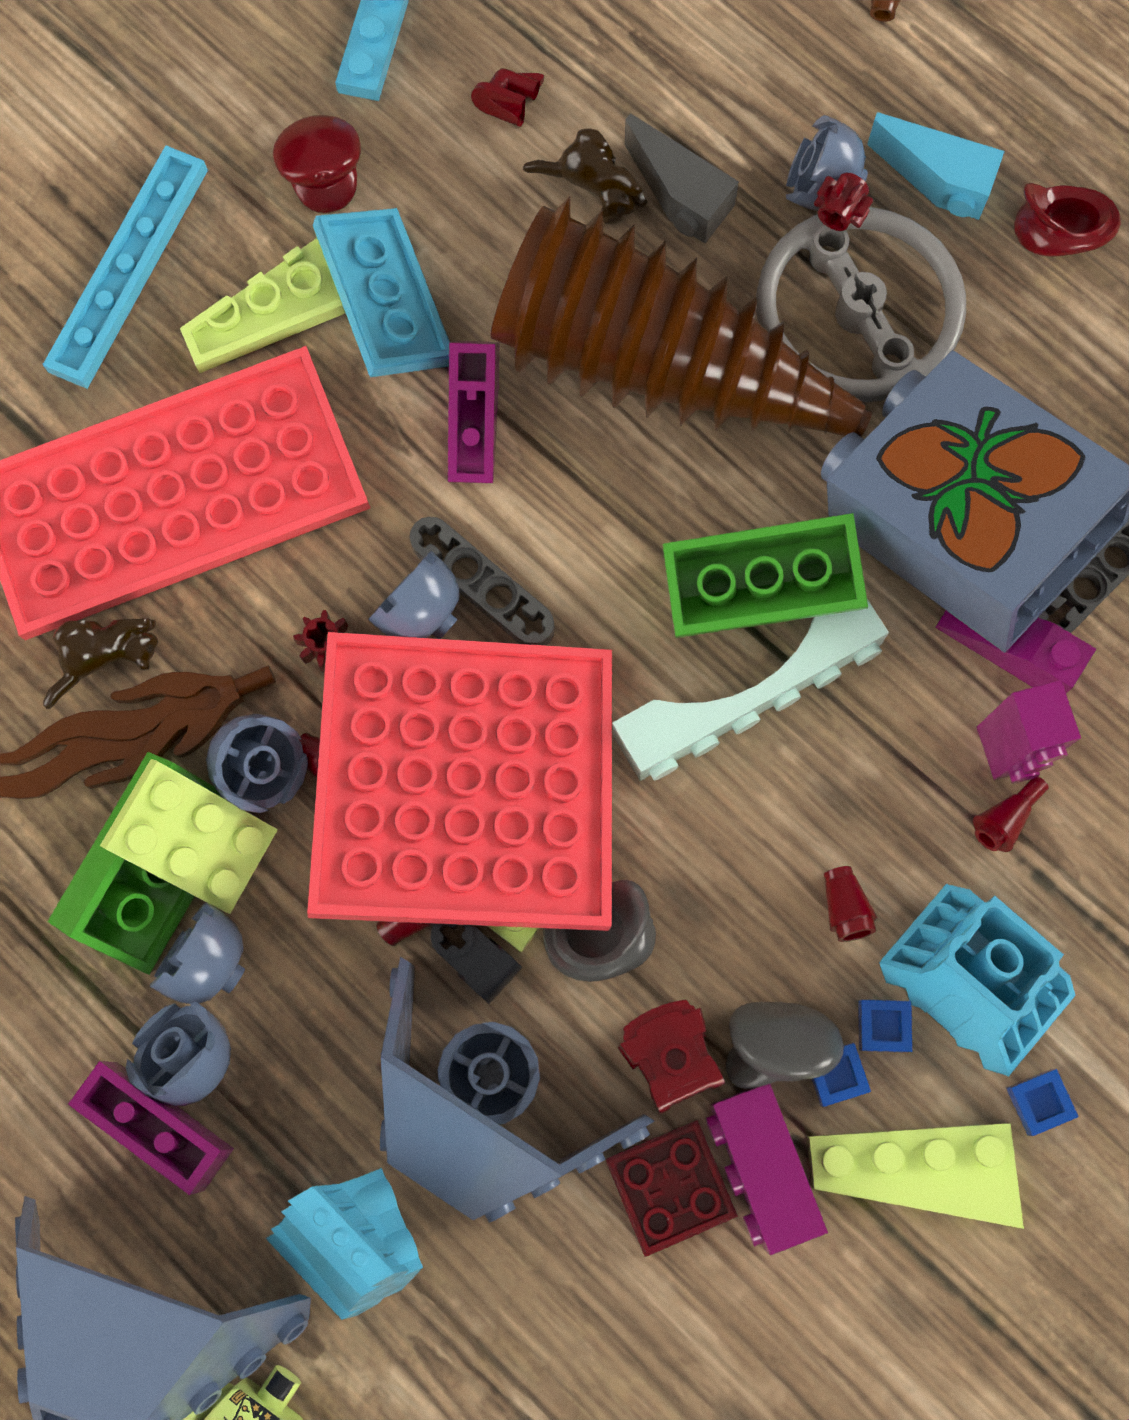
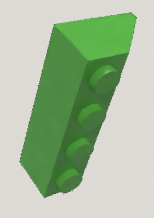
M854 513L663 544L676 638L868 609Z
M147 752L47 921L68 937L150 975L193 900L194 895L119 857L100 845L151 759L164 764L220 796L213 785L177 764L150 752Z

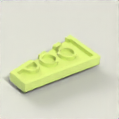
M317 238L302 249L296 246L283 256L284 261L265 275L259 272L247 281L248 286L232 298L226 295L180 328L199 373L345 314Z
M1011 1123L807 1136L811 1185L813 1189L1024 1229Z

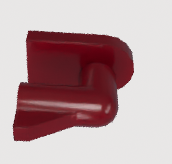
M501 68L495 72L489 83L480 82L474 87L471 93L472 102L480 111L521 127L525 119L526 98L536 99L539 89L544 82V75L540 73H517Z

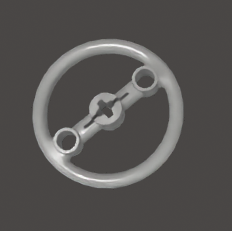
M869 207L870 212L860 228L850 223L846 230H872L886 233L902 240L927 260L942 286L945 299V318L942 331L937 342L922 359L914 357L912 342L903 335L895 334L882 312L887 295L884 282L872 273L858 271L847 252L850 239L846 230L835 231L828 228L820 221L818 214L796 225L779 240L770 252L761 270L756 293L758 323L765 330L770 331L780 324L776 309V291L785 266L799 250L807 249L810 252L809 260L813 268L821 273H826L840 295L835 311L837 323L850 333L863 335L874 354L872 370L878 379L845 378L826 372L812 363L810 364L826 377L832 376L834 383L863 402L886 400L896 383L912 370H917L924 376H927L956 348L963 332L966 318V291L962 275L954 258L943 243L928 229L912 219L892 211ZM830 246L836 249V251H826L822 247ZM783 333L782 341L799 355L800 353L792 346ZM884 355H895L901 362H890Z

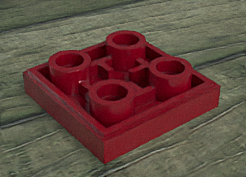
M697 1119L605 1159L644 1257L738 1217Z

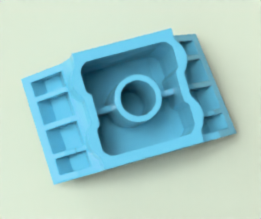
M948 884L940 890L879 962L886 983L906 988L911 1005L920 1008L925 1013L927 1012L950 1032V1035L956 1040L957 1046L978 1052L984 1069L1010 1076L1076 996L1070 975L1059 965V961L1064 955L996 896L984 902L970 889Z
M382 1168L340 1184L312 1186L288 1200L291 1206L281 1211L285 1215L284 1219L271 1229L274 1234L266 1238L341 1320L358 1316L379 1304L383 1298L401 1291L423 1268L414 1239L406 1228L398 1209L394 1191L385 1178Z

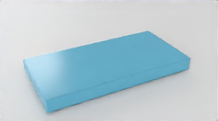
M398 209L316 216L313 228L370 378L448 367L450 341Z

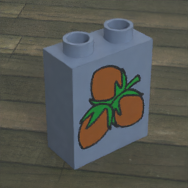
M954 350L927 376H924L917 370L906 373L893 387L884 403L882 415L885 419L865 439L855 432L844 436L831 450L821 470V478L827 482L829 517L854 513L859 547L1004 653L1128 522L1129 465Z

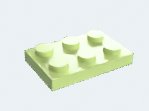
M151 759L100 846L216 908L231 914L278 829L245 810L239 809L229 801L164 764Z

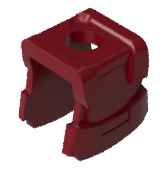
M687 1000L674 1001L653 1008L641 1014L623 1028L624 1042L619 1044L617 1048L632 1070L638 1067L649 1084L650 1095L659 1115L668 1111L675 1104L708 1089L714 1090L725 1084L717 1064L708 1054L704 1037H706L705 1032L707 1030L702 1009L698 1008L695 1010V1007L690 1005Z

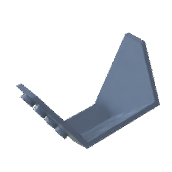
M400 957L398 968H392L390 976V998H392L381 1052L385 1120L381 1124L380 1150L387 1151V1163L470 1219L475 1220L485 1215L488 1223L493 1222L516 1208L513 1200L530 1192L536 1198L560 1185L561 1182L558 1178L575 1168L580 1174L604 1161L606 1158L602 1152L620 1142L623 1149H626L650 1135L646 1126L653 1123L654 1120L642 1114L556 1162L409 1066L415 966Z
M24 1196L22 1214L19 1217H15L17 1297L20 1298L21 1315L17 1316V1343L19 1350L24 1349L26 1365L25 1368H19L17 1371L19 1404L29 1402L33 1420H183L192 1412L196 1415L201 1414L219 1399L223 1387L237 1376L240 1379L250 1376L265 1361V1354L280 1342L284 1345L291 1343L308 1325L311 1298L305 1295L297 1294L223 1315H217L41 1252L40 1221L35 1199Z

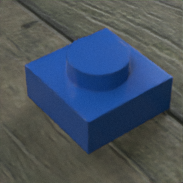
M858 1001L859 1051L912 1052L911 1001Z
M855 1043L844 1045L842 1059L832 1071L824 1076L812 1078L821 1107L871 1092Z
M1050 1069L1006 1088L1027 1136H1035L1079 1117L1057 1069Z

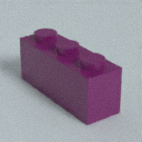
M1062 680L1011 693L976 727L993 779L998 780L1010 777L1012 784L1040 776L1039 771L1054 766L1053 761L1068 756L1066 749L1081 739Z
M99 1061L68 1103L69 1106L188 1195L205 1191L234 1150L232 1146L178 1106L164 1105L137 1089L129 1082L126 1068L118 1062Z
M771 1085L750 1088L709 1104L713 1115L705 1118L716 1147L725 1144L732 1164L724 1166V1170L734 1195L744 1194L750 1214L743 1216V1220L753 1246L763 1244L764 1250L771 1256L827 1234V1228Z

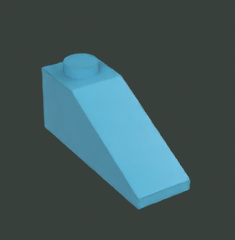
M877 112L867 144L935 206L949 210L950 213L959 217H971L978 220L989 198L1004 154L1003 150Z

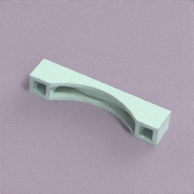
M867 599L868 609L814 617L808 633L797 651L778 671L752 688L731 697L708 702L674 703L652 700L612 723V735L638 779L641 781L650 775L654 781L663 778L678 768L676 762L678 759L691 752L695 757L709 752L720 743L717 737L732 729L736 734L748 730L761 720L758 714L772 706L775 707L776 711H781L801 698L799 691L813 683L817 689L822 688L841 676L842 673L839 669L852 661H855L857 666H860L882 652L879 646H881L889 632L869 600Z

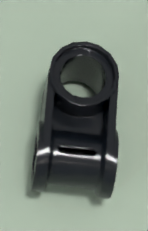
M434 924L430 936L433 948L458 972L457 975L488 1004L495 999L523 968L493 939H488L474 925H461L466 929L462 933V938L466 943L461 949L452 945L446 950L442 946L446 941L445 936L442 934L443 930L447 926L456 930L460 925Z

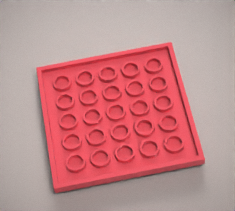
M328 632L307 910L308 918L609 931L612 926V650Z

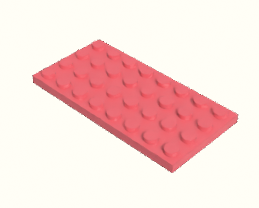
M307 346L0 460V581L18 635L26 641L57 629L66 621H78L370 509L367 497Z

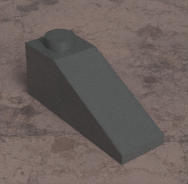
M630 113L625 119L624 145L669 221L685 236H694L703 243H706L735 206L739 181Z

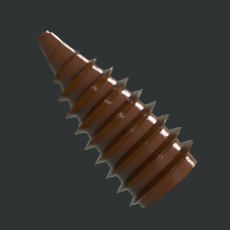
M570 196L556 210L543 206L538 211L511 267L491 328V339L515 348V370L517 372L522 371L537 357L547 361V382L549 385L555 382L568 369L579 373L581 397L598 381L612 385L613 408L630 392L645 395L646 418L662 402L674 403L679 405L680 426L696 410L713 412L716 431L729 417L750 419L752 432L761 422L788 425L789 431L796 426L824 431V434L829 432L843 437L855 432L862 437L872 416V411L865 409L866 403L834 383L832 376L826 377L808 362V350L798 355L782 341L784 322H781L770 331L765 330L756 322V297L739 310L726 300L727 276L713 288L707 290L696 281L697 257L682 271L677 272L666 265V240L647 256L635 248V224L616 240L603 233V209L587 225L571 218Z

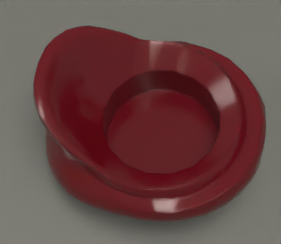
M313 115L297 120L285 128L275 141L273 159L280 175L292 184L300 201L307 208L318 213L340 210L352 201L357 188L356 165L361 155L360 139L354 127L338 117Z
M1034 183L1025 185L1023 192L1026 202L1019 209L1014 221V231L1019 243L1026 250L1034 254L1049 257L1066 256L1096 250L1109 243L1117 235L1121 225L1118 208L1110 198L1101 192L1084 187L1065 185L1045 188Z

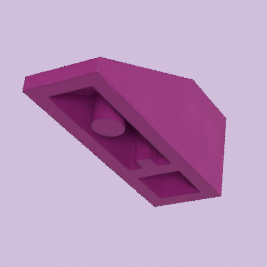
M453 341L449 343L448 482H494L500 342Z
M945 610L935 626L936 629L1031 687L1062 680L1066 693L1074 687L1096 651V648L1055 623L1039 617L1005 653L947 610Z

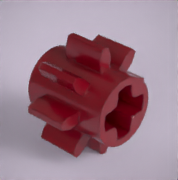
M848 172L842 173L837 181L827 176L817 191L818 197L814 202V206L820 208L818 210L820 221L835 231H845L850 223L860 228L870 212L869 207L874 201L873 198L867 196L869 193L867 183L858 175Z
M323 610L320 618L310 620L304 616L302 618L305 624L303 634L293 635V639L297 645L307 647L299 655L301 660L307 664L315 658L321 671L325 672L327 640L324 643V648H319L315 642H323L324 635L328 634V632L344 633L349 626L344 618L338 619L333 623L328 612Z

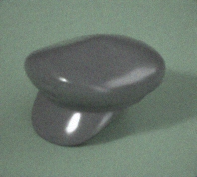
M619 880L612 882V926L609 931L543 928V940L548 958L559 972L578 981L594 982L617 977L642 965L654 949L656 928L653 925V919L650 917L648 899L643 889L633 881Z
M752 1002L738 1007L730 1017L729 1029L733 1047L727 1055L725 1066L729 1080L737 1087L744 1089L760 1087L776 1081L812 1079L826 1075L839 1064L844 1053V1043L840 1031L834 1022L813 1008L787 1002Z

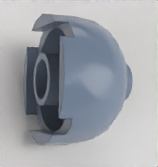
M826 115L821 116L812 125V127L819 130L811 141L804 137L792 162L786 183L788 187L795 186L793 193L786 194L787 200L816 211L820 209L814 206V202L818 197L817 191L827 176L837 181L842 173L848 172L858 175L866 182L868 175L867 169H864L866 156L863 143L856 131Z
M430 551L368 620L387 636L428 638L434 635L437 639H441L458 620L451 614L459 601V586L454 574L439 557Z
M261 714L240 716L223 725L211 740L206 757L208 777L221 797L241 810L261 813L269 811L266 808L274 807L278 803L285 804L294 797L304 782L308 766L307 754L303 753L302 744L299 741L301 738L298 732L284 721Z
M207 902L191 918L197 922L193 929L189 927L185 932L182 931L157 969L154 975L156 979L150 983L151 988L179 1003L189 1004L197 1002L199 1004L211 1000L221 989L229 994L245 971V968L238 964L244 948L242 934L228 916Z
M196 1001L189 1003L191 1006L182 1008L178 1007L175 1003L164 1007L149 1018L132 1042L138 1050L134 1056V1062L132 1063L128 1059L126 1062L129 1082L148 1097L164 1105L187 1106L202 1100L221 1082L230 1064L231 1047L224 1026L214 1015Z
M496 1022L475 1024L455 1034L444 1048L437 1070L438 1081L442 1088L499 1125L506 1124L523 1114L535 1098L540 1080L538 1057L530 1042L514 1028Z

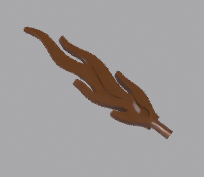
M269 665L236 679L232 675L211 676L193 672H170L160 674L129 689L114 691L110 697L117 703L137 704L154 698L164 697V699L154 706L137 710L79 712L55 722L14 752L1 753L0 765H23L46 754L55 747L67 746L58 756L32 771L0 777V798L31 799L43 797L59 788L78 773L105 762L124 760L123 764L115 768L100 771L84 780V785L92 789L108 784L125 782L133 778L147 752L162 757L185 732L186 734L174 748L173 753L179 758L190 755L203 746L216 733L236 706L244 702L242 696L275 683V676Z

